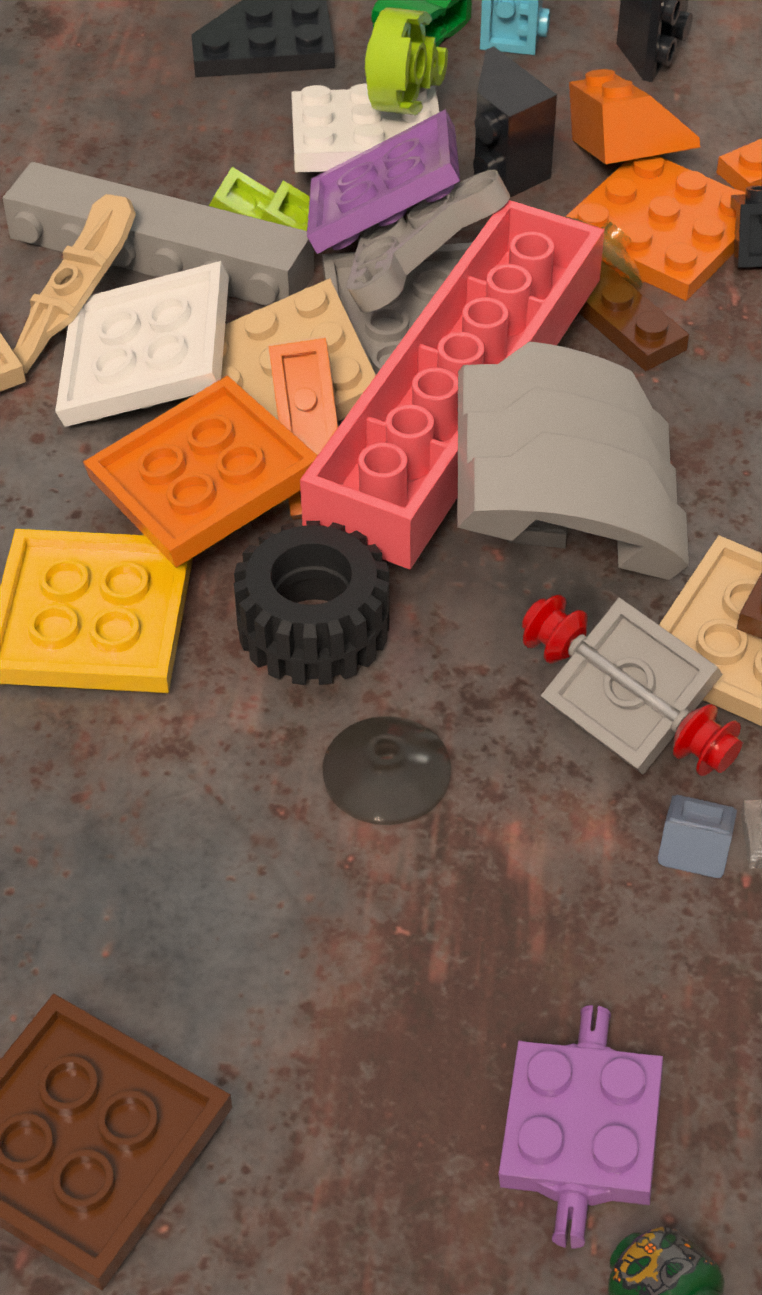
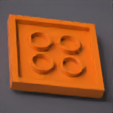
M660 155L625 161L565 217L605 229L602 252L603 262L687 301L734 254L736 211L730 206L731 195L745 194V192L735 190L704 176L700 172L692 171L662 158Z
M227 375L83 461V464L94 484L177 568L299 492L300 479L318 455Z

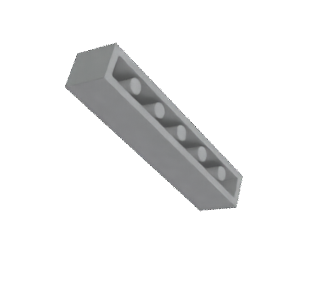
M31 162L2 197L10 239L63 252L66 246H73L79 238L93 203L105 194L127 197L132 202L136 216L122 249L111 265L154 277H162L221 261L229 276L227 296L268 306L305 289L315 274L314 248L305 230L36 162Z

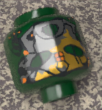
M668 1226L649 1229L643 1234L636 1232L628 1235L617 1245L610 1258V1268L612 1271L608 1279V1295H723L724 1276L717 1263L683 1233Z

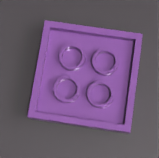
M446 109L311 179L307 237L317 254L330 247L333 250L342 249L353 243L359 237L361 231L377 223L379 226L392 224L407 212L406 208L424 199L427 202L437 201L454 189V184L460 182L455 126Z

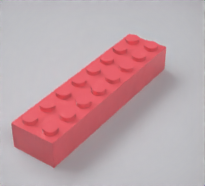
M511 200L495 212L300 479L302 526L307 525L306 521H320V526L327 527L332 522L345 525V532L350 534L357 530L367 536V545L376 544L382 552V560L411 570L458 495V371L463 365L499 364L529 341L557 346L600 281L605 229Z

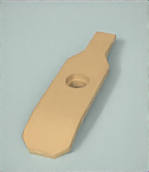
M105 194L92 204L79 238L73 246H66L63 251L64 260L53 272L40 295L34 293L30 299V314L13 350L23 366L24 374L28 373L50 338L74 321L122 249L136 216L132 202L127 197Z

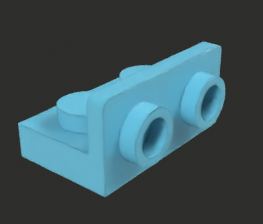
M482 0L480 50H486L494 46L501 52L535 55L539 37L547 38L550 9L542 8L543 0Z

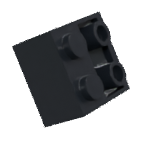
M688 0L620 1L616 44L644 81L653 82L662 66H669L671 64L679 40L685 41L687 39L693 20V14L687 12Z

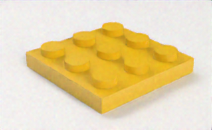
M15 529L0 586V684L169 693L193 558L176 568L145 535Z

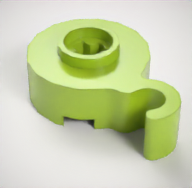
M387 7L380 12L374 24L365 57L368 98L373 109L382 112L416 116L423 109L422 102L416 101L420 88L430 89V86H440L442 84L447 69L448 48L436 47L435 37L425 35V25H429L432 21L431 15L426 11Z

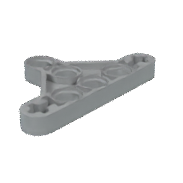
M487 170L455 184L454 189L449 194L437 201L427 202L424 199L406 208L407 212L392 224L379 226L377 223L362 231L347 282V289L360 311L364 313L372 312L391 303L401 294L406 276L463 227L492 215L509 201L510 194L497 170Z

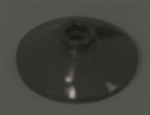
M394 716L372 717L345 728L330 743L323 760L324 785L332 801L348 815L358 820L378 825L402 824L424 816L442 800L447 792L451 778L450 757L440 738L420 723ZM390 756L394 758L385 760L379 757Z

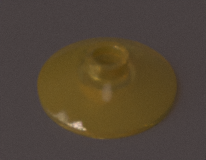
M566 217V218H569V219H573V220H576V221H579V222H582V223H586V224L592 225V224H590V223H588V222H585V221H582V220H579V219H576V218ZM607 220L602 226V229H605L602 261L630 284L640 289L644 282L635 262L625 249L632 239Z

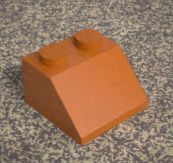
M599 69L585 73V79L569 82L572 140L604 164L700 148L699 136L652 96L634 86L632 81L625 80L616 75L614 70Z

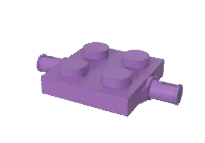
M593 1005L585 1006L581 1009L578 1044L562 1046L518 1041L499 1168L501 1188L534 1191L554 1201H558L552 1241L556 1245L566 1248L569 1221L572 1219L570 1238L571 1248L573 1249L581 1248L585 1244L584 1235L588 1205L593 1206L610 1201L650 1205L663 1074V1056L619 1052L606 1047L611 1013L606 1008L598 1006L595 1031H592L594 1023Z

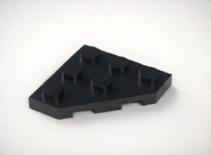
M241 0L191 34L195 78L335 68V52L326 0Z

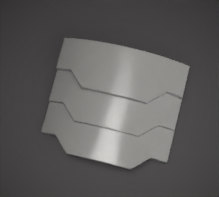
M531 341L499 364L463 365L458 371L457 528L513 541L535 520H540L617 540L618 568L671 580L689 566L686 512L677 504L676 468L670 463L669 424L652 408L633 372L621 365L586 352Z

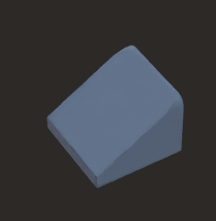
M672 795L658 855L659 864L708 877L721 878L726 866L737 810L730 806L681 795Z

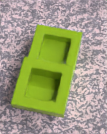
M231 167L209 206L307 231L310 196L284 180L275 193L234 167Z

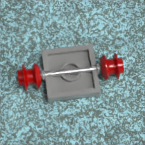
M554 595L547 600L544 598L539 599L526 612L522 621V628L524 629L523 644L530 649L538 647L542 643L546 645L544 660L549 664H555L571 657L542 693L541 697L642 775L673 737L674 757L683 759L691 753L699 758L696 772L700 776H705L713 770L722 773L737 758L743 742L738 739L741 730L740 723L734 720L723 727L715 722L718 708L714 704H708L696 709L723 675L720 669L619 597L588 637L586 636L587 613L583 610H576L567 615L565 613L567 601L562 595Z

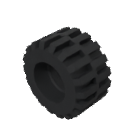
M306 521V526L296 527L294 523L282 525L281 532L274 534L268 531L259 536V546L249 545L242 553L243 562L236 564L234 571L235 583L233 584L241 646L244 651H249L250 660L258 668L267 665L268 675L279 680L288 675L292 677L293 684L306 685L307 679H318L319 685L331 684L332 677L341 675L344 679L350 678L357 674V665L368 667L376 660V650H383L387 642V631H389V570L387 562H382V552L376 544L367 545V536L357 530L349 534L345 532V525L332 522L327 527L320 526V521ZM306 600H324V601H328V602H325V603L314 604V605H307V604H299V603H298V602L306 601Z

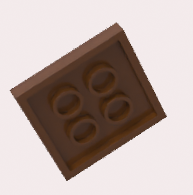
M53 993L0 1059V1227L103 1291L231 1111V1094Z

